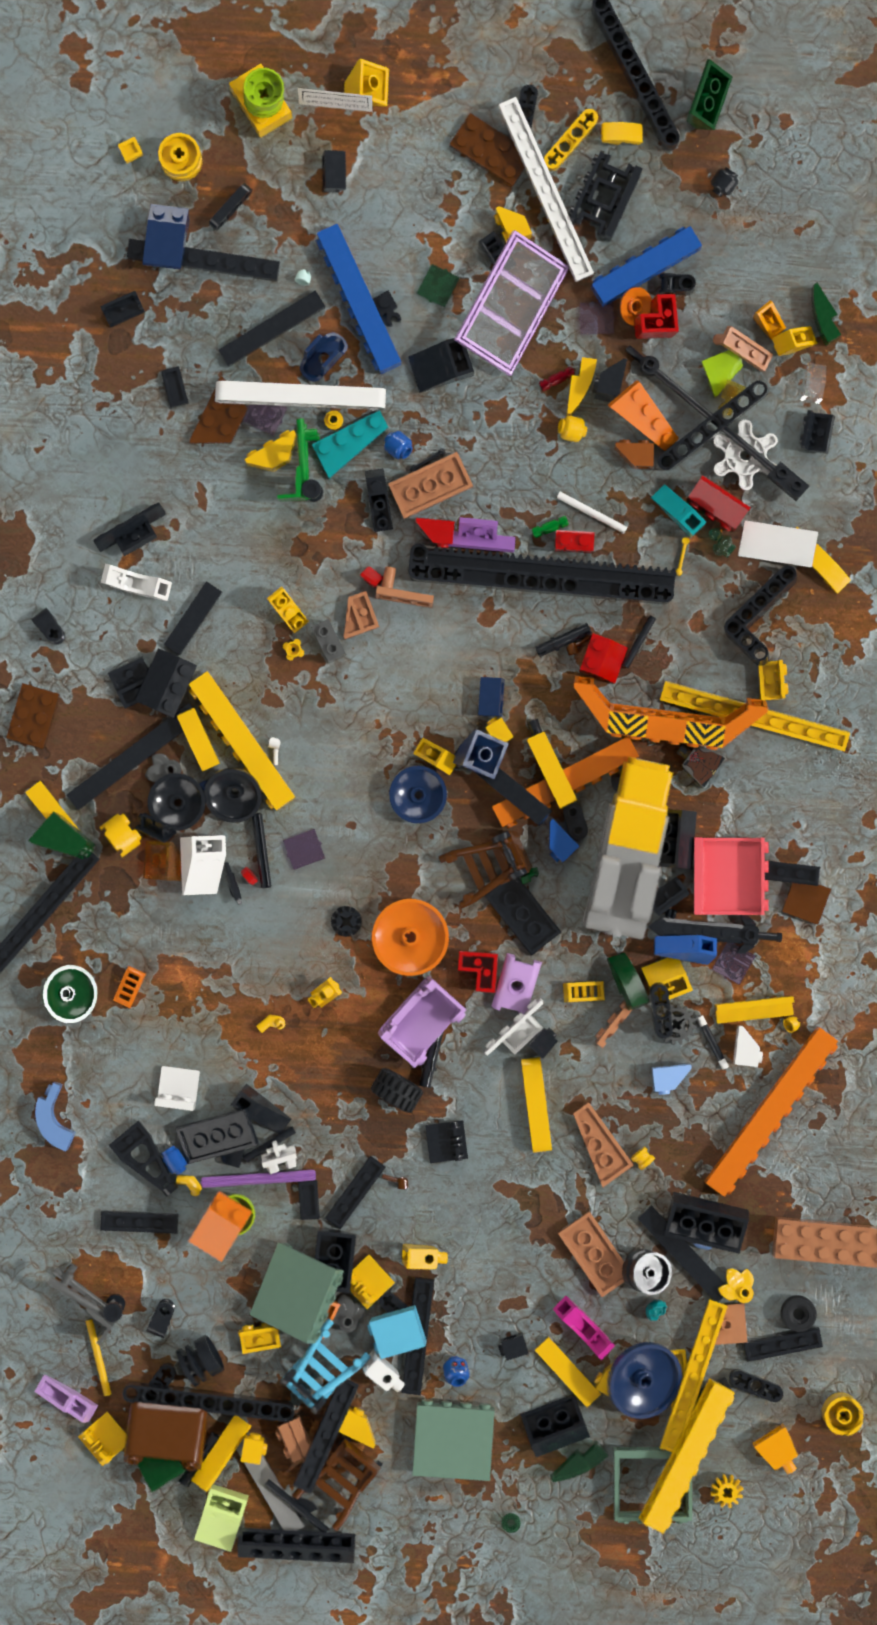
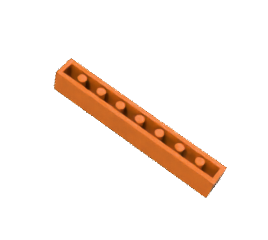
M629 736L567 767L563 771L572 790L578 793L586 789L585 784L591 782L594 785L603 780L601 776L607 773L611 776L619 772L618 767L622 766L623 762H628L629 757L637 758L639 755ZM546 779L526 789L548 808L552 806L551 802L555 801ZM507 799L492 806L502 828L506 826L509 829L518 824L516 820L522 817L524 820L529 818Z

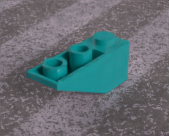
M665 484L651 497L690 538L706 524V521L689 504Z

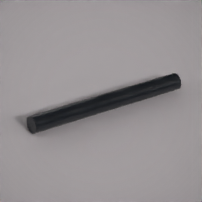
M270 1479L266 1481L264 1485L312 1525L321 1532L328 1531L329 1527Z

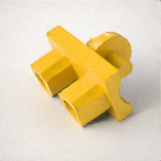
M330 977L310 992L312 996L308 998V1001L313 1008H316L318 1005L322 1008L340 995L342 991L339 989V984Z

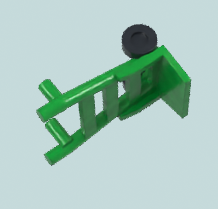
M296 419L299 466H297L295 477L296 494L277 495V499L280 502L304 500L317 502L323 497V488L318 481L309 480L308 441L320 440V433H318L317 428L307 429L304 419Z

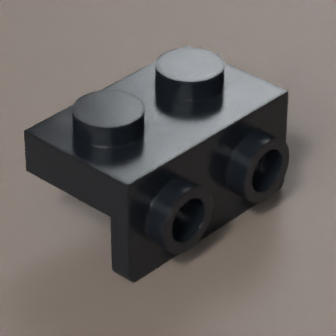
M808 410L803 420L804 432L800 436L801 448L806 452L828 454L835 416L832 414L814 413L812 410Z

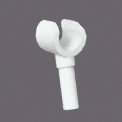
M272 737L268 747L274 749L273 765H278V750L281 742L279 739Z

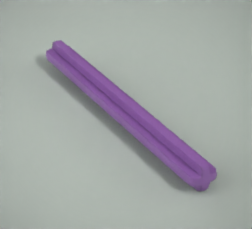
M301 1170L273 1174L256 1173L202 1177L201 1186L209 1188L314 1181L316 1179L315 1170Z

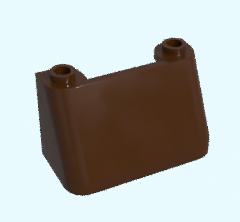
M141 1402L132 1403L128 1417L124 1462L136 1465L143 1460V1457L182 1461V1465L187 1470H201L208 1427L207 1412L198 1408Z

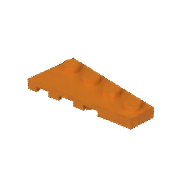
M636 380L608 404L611 409L616 411L662 450L666 451L679 440L639 381Z

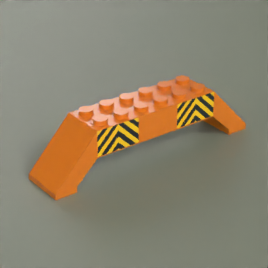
M575 676L574 681L575 690L604 730L613 737L627 735L630 736V739L641 740L642 737L649 738L651 742L665 740L673 745L687 743L689 747L703 745L707 749L718 750V747L723 748L765 715L768 710L766 700L747 698L745 704L725 718L610 703L594 684V678Z

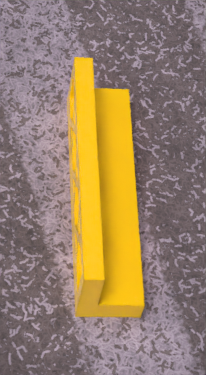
M784 996L714 1004L716 1023L794 1015L792 1005L794 997Z

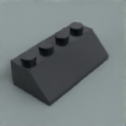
M673 1192L664 1236L740 1254L749 1223V1210Z

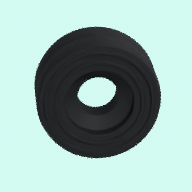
M795 1295L789 1297L783 1303L781 1318L789 1329L803 1332L814 1325L817 1311L814 1304L808 1298ZM797 1308H801L804 1311V1315L800 1319H796L793 1316V1312Z

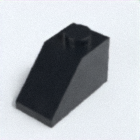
M543 1027L527 1044L543 1059L558 1042L555 1038L557 1034L551 1028L546 1030Z

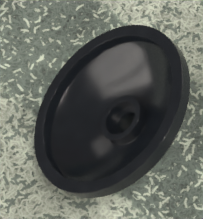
M225 768L214 773L208 780L204 791L206 805L211 813L217 818L231 823L250 819L256 814L262 801V791L258 781L250 773L238 768ZM236 788L238 792H233L232 789Z
M173 773L161 777L154 783L148 795V810L151 817L155 818V821L158 819L170 824L173 828L172 831H182L191 828L200 820L205 810L206 801L202 787L195 779L185 774ZM176 799L181 800L180 806L175 805Z

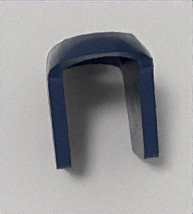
M334 332L328 333L325 336L319 334L304 351V358L300 364V371L303 376L312 382L319 381L347 351L348 344L345 339ZM327 353L330 357L324 363H321L319 355Z

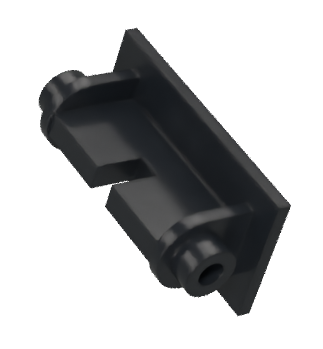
M146 813L139 814L138 820L140 824L134 828L163 843H166L177 833L172 831L173 828L170 824L158 819L155 821V818Z

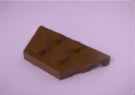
M222 376L219 381H226ZM214 389L189 443L232 444L248 408L245 404L215 402Z

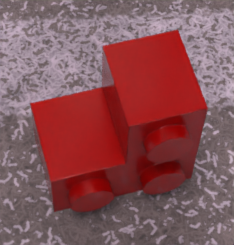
M657 294L651 300L652 313L640 314L634 320L636 339L673 338L679 332L676 295Z
M459 951L458 970L477 972L475 991L495 993L498 954Z

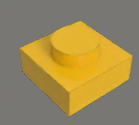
M135 137L118 144L126 164L144 156Z

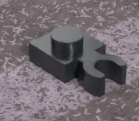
M389 290L373 298L380 316L387 315V324L390 327L393 326L390 321L393 317H396L401 322V316L394 312L398 306Z

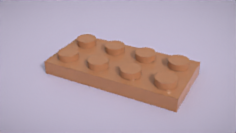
M458 452L388 484L404 519L473 488V484Z
M590 1211L558 1232L601 1297H604L625 1282L622 1276L624 1260Z

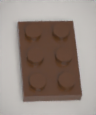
M22 683L6 738L44 749L60 694Z

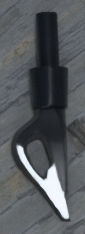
M226 862L224 865L227 872L226 877L229 883L230 894L237 904L241 905L242 897L235 875L231 871L229 862Z

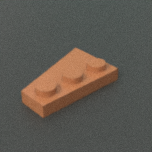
M625 1000L619 1005L620 1011L617 1014L613 1013L609 1017L607 1027L605 1029L601 1028L595 1035L597 1038L595 1042L602 1048L607 1044L605 1042L606 1039L610 1038L617 1031L619 1023H622L632 1011L628 1010Z

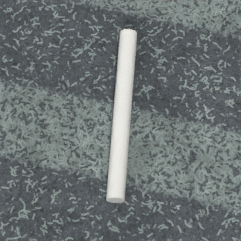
M559 492L557 499L619 532L625 533L627 529L625 525Z

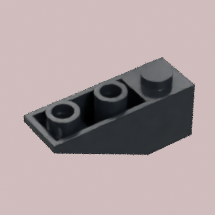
M384 468L365 471L374 532L393 530Z
M247 1083L230 1104L236 1110L247 1108L251 1120L278 1133H281L291 1121L288 1115Z

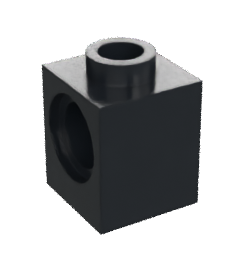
M522 1332L500 1339L499 1351L501 1357H506V1361L529 1354Z

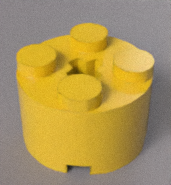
M117 813L99 828L101 831L103 829L106 830L104 832L105 837L117 852L119 850L122 851L120 856L123 858L141 844L140 840L142 837L136 829H130L128 826L130 822L124 814L119 815Z
M839 1392L825 1400L821 1409L822 1417L833 1433L848 1436L856 1433L861 1428L864 1415L863 1409L853 1396ZM841 1411L845 1412V1417L840 1415Z

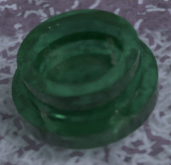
M508 1513L502 1518L501 1525L506 1532L514 1533L519 1530L521 1521L518 1515ZM510 1519L515 1522L512 1526L507 1524Z

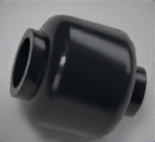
M727 167L725 169H718L710 181V184L714 187L712 191L720 197L723 194L730 196L739 183L738 175Z

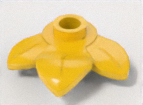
M727 1269V1284L718 1288L719 1293L727 1300L736 1299L740 1303L750 1302L754 1295L751 1288L754 1282L752 1273L748 1269H745L742 1273L735 1269ZM742 1290H746V1297L742 1295Z

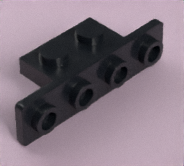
M158 502L139 514L132 516L125 522L116 525L106 533L99 535L93 541L100 552L117 543L123 555L126 556L157 538L151 523L165 516L166 512Z

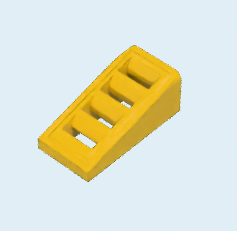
M604 981L563 983L564 1003L605 1000ZM595 985H597V997H594ZM578 986H581V998H579ZM586 986H589V997H587Z

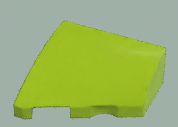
M730 350L701 362L714 398L720 394L743 367L742 359Z

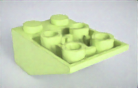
M213 1484L210 1488L194 1540L231 1552L249 1495Z

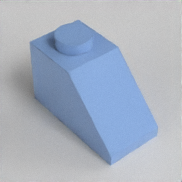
M691 1064L651 1067L654 1091L658 1092L659 1095L670 1094V1090H675L692 1069Z

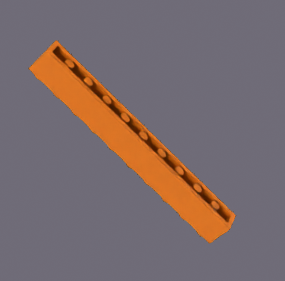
M818 1026L815 1028L704 1180L706 1184L724 1197L726 1194L730 1195L736 1187L734 1183L738 1178L741 1180L747 1172L745 1168L749 1163H754L758 1157L757 1152L761 1147L764 1148L770 1141L769 1135L772 1131L775 1133L781 1126L780 1120L783 1116L787 1117L793 1109L791 1105L794 1101L798 1102L804 1094L802 1090L806 1085H811L815 1079L814 1074L816 1071L821 1070L827 1062L825 1060L826 1057L836 1051L838 1045H836L837 1039Z

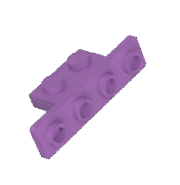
M460 517L459 531H454L453 545L449 544V546L513 553L515 550V537L497 535L498 521Z

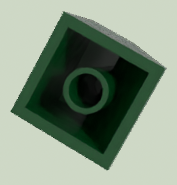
M54 811L28 840L37 846L81 859L88 858L93 853V847L95 846L89 838L63 815Z
M143 1457V1460L137 1464L152 1493L186 1471L182 1461Z

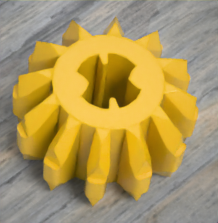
M722 1474L723 1480L721 1481L716 1477L715 1480L718 1484H711V1488L714 1490L710 1492L711 1496H716L714 1502H720L722 1508L726 1503L731 1508V1502L738 1505L739 1502L736 1498H743V1495L739 1493L743 1491V1486H738L740 1480H734L733 1475H730L727 1479L726 1475ZM727 1488L728 1490H730V1493L727 1494L725 1492L724 1494L723 1490Z

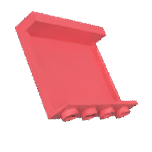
M694 838V915H765V911L769 910V901L765 900V892L769 891V881L765 880V873L769 872V861H765V853H769V842H765V838Z

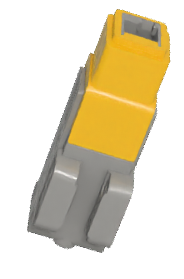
M629 757L628 762H623L617 793L614 794L612 803L608 804L589 897L583 917L585 928L603 931L613 936H627L643 940L660 875V867L658 865L669 819L666 802L673 774L669 771L670 766L634 757Z

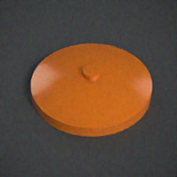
M403 899L387 906L377 917L372 931L373 948L380 962L392 972L405 976L421 975L432 970L443 959L449 943L448 927L441 913L431 904L418 899Z

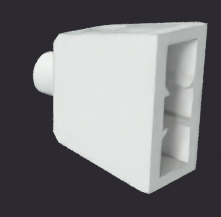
M373 1349L369 1353L371 1358L362 1367L364 1374L384 1390L388 1391L392 1388L399 1392L405 1383L399 1379L400 1376L397 1369L385 1358L381 1359L380 1355L376 1354Z

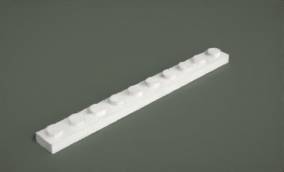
M517 97L499 104V110L575 282L593 275L594 272Z

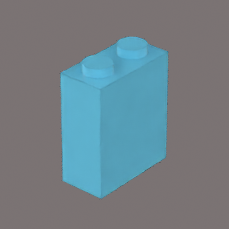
M416 1305L372 1317L368 1324L369 1334L374 1336L375 1343H373L376 1354L380 1355L381 1359L425 1347L427 1343Z

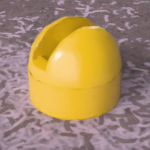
M791 1016L784 1019L783 1025L787 1032L793 1033L799 1029L800 1022L797 1021V1017Z

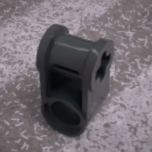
M660 274L661 290H659V294L687 296L695 290L696 280L692 275ZM689 281L692 287L686 289L682 286V283Z
M47 608L31 619L52 644L59 645L64 642L65 632ZM54 631L57 632V635L59 636L58 638L53 637L54 635L52 633Z
M162 1299L159 1302L146 1332L164 1339L175 1310L172 1300ZM164 1306H168L166 1313L163 1312Z

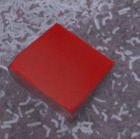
M367 567L360 574L361 579L374 589L383 580V576L371 567Z

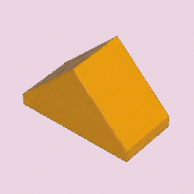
M771 300L756 311L753 316L754 321L771 340L786 329Z

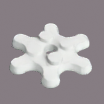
M749 420L740 421L738 435L767 458V451L775 447L778 442L777 437L769 433L762 438H757L752 433V423ZM718 434L714 437V445L725 453L723 461L714 466V473L717 476L722 477L729 472H734L739 476L740 488L742 490H750L753 486V476L755 473L763 472L766 475L770 473L768 469L752 456L749 460L740 458V453L745 450L732 439L723 434Z

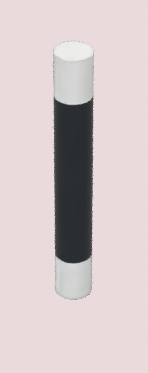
M704 1016L697 1017L696 1019L721 1069L728 1068L729 1065Z

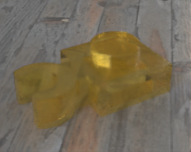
M728 379L720 396L725 401L718 406V410L746 387ZM729 409L727 415L730 416L733 410Z

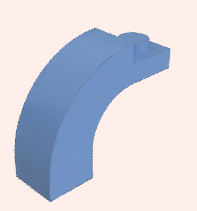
M54 1082L52 1085L49 1084L46 1089L45 1095L47 1098L41 1096L37 1100L35 1109L36 1123L41 1134L50 1144L67 1151L76 1132L62 1126L55 1118L54 1105L63 1084Z

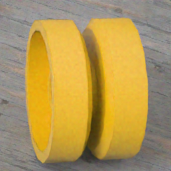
M173 133L161 142L158 156L167 176L176 181H188L198 174L202 166V154L195 139L188 134Z

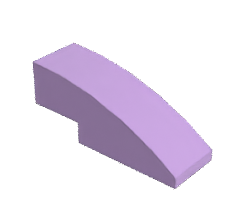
M47 1375L43 1376L34 1391L61 1411L68 1412L82 1423L89 1422L98 1407L90 1399Z

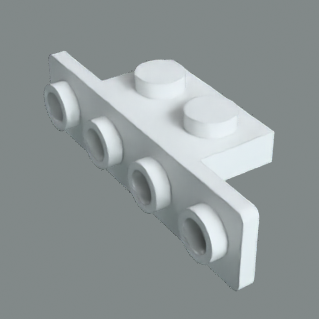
M541 998L538 1001L534 999L527 1006L528 1010L524 1014L520 1012L513 1019L514 1023L510 1027L505 1026L499 1032L500 1036L496 1040L493 1038L485 1045L487 1048L485 1054L488 1056L502 1042L514 1055L543 1029L531 1016L543 1004V1000Z

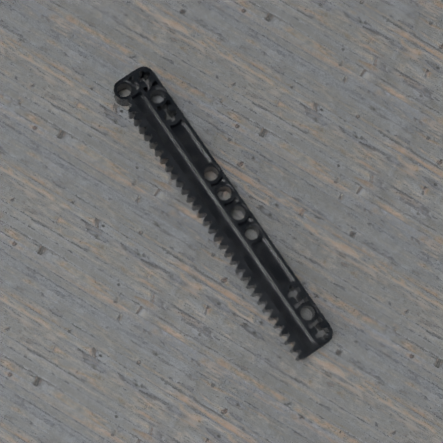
M421 543L411 547L408 569L409 577L416 582L663 605L670 603L674 597L676 577L675 568H672L669 573L667 567L661 572L660 567L653 571L652 566L645 570L644 565L641 566L640 570H638L637 565L630 569L629 564L622 568L621 563L615 568L613 562L607 567L606 562L600 566L599 562L596 561L593 566L591 560L586 565H584L583 560L577 564L575 559L569 563L568 558L561 563L559 557L556 562L553 561V557L546 561L545 556L539 561L537 555H535L533 560L530 559V555L523 559L522 554L515 558L514 553H512L510 558H508L507 553L500 557L499 552L492 556L491 551L485 556L483 550L477 555L476 550L470 554L468 549H466L465 553H462L461 548H459L454 553L453 548L447 552L446 548L439 551L437 546L431 551L427 550L426 546ZM418 548L424 551V555L420 558L415 557L413 554ZM419 568L421 572H426L425 568H429L428 578H425V573H419V576L416 577L412 571ZM438 569L442 575L439 578H433L431 576L432 570ZM444 570H448L447 574H453L454 571H457L461 577L453 580V576H447V580H445ZM508 577H516L518 583L513 586L509 585L507 582ZM534 578L537 585L529 587L526 584V580ZM553 580L556 583V587L548 589L545 586V582ZM570 581L574 583L575 588L572 591H568L565 589L564 584ZM628 587L629 591H635L636 587H638L637 597H634L635 593H629L628 596H625V592H622V590ZM642 589L650 590L651 596L644 598L641 595ZM655 589H657V594H662L665 590L666 593L670 595L666 598V600L663 599L662 595H657L656 599H653L655 595Z

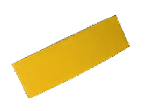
M582 357L579 376L572 375L567 415L571 416L585 398L594 376L597 359Z
M195 708L178 714L177 718L202 772L220 764Z

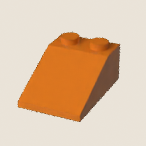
M219 1191L188 1242L222 1262L251 1215L252 1210Z

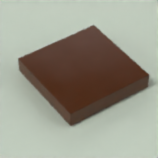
M792 883L781 912L818 925L831 889L822 885L814 886Z

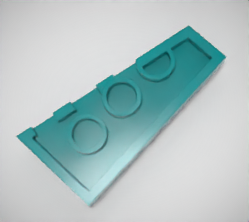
M379 410L312 444L328 478L331 479L335 473L346 466L350 460L361 453L365 447L376 440L389 427Z

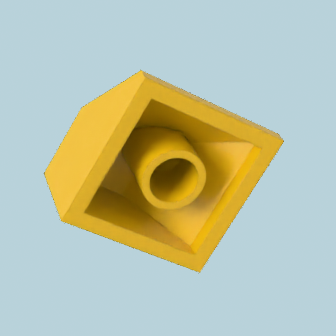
M359 59L345 81L344 93L372 96V106H387L389 68Z

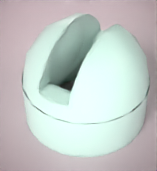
M304 269L300 270L296 274L295 282L303 286L310 284V272H306Z

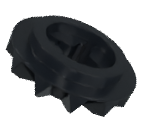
M350 906L338 908L331 917L333 930L338 935L344 937L356 934L362 924L360 913ZM340 915L345 918L352 915L350 923L353 927L345 925L340 928L343 923Z

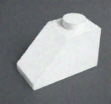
M737 1025L733 1064L758 1067V1063H762L763 1052L760 1051V1047L746 1029L741 1025Z

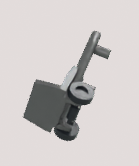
M71 1263L65 1273L56 1267L52 1274L61 1279V1282L52 1277L48 1284L86 1307V1312L105 1326L96 1342L100 1345L114 1323L121 1319L126 1304L124 1297L120 1294H113L108 1297L105 1303L73 1279L74 1272L78 1268L75 1264Z

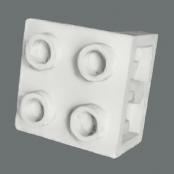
M162 1066L155 1106L193 1111L196 1106L200 1071Z

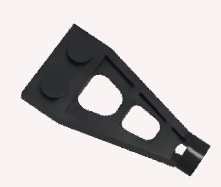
M140 1120L109 1144V1147L122 1162L160 1189L166 1197L178 1188L162 1160L152 1135ZM140 1144L146 1145L150 1153V1157L145 1163H140L131 1156V1152ZM153 1161L161 1169V1175L157 1178L152 1177L146 1171V1166ZM165 1183H169V1184H170L169 1186H167L166 1188H164V1184H165Z

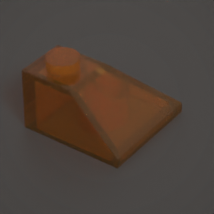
M146 840L143 879L182 881L181 853L173 842L163 843L161 841Z

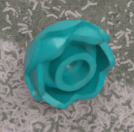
M655 1299L646 1307V1317L648 1320L657 1321L659 1316L666 1313V1308L668 1307L665 1301Z

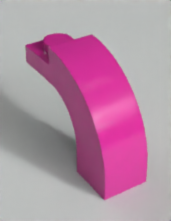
M565 1296L553 1308L560 1319L573 1329L601 1360L615 1347L600 1327L569 1297Z

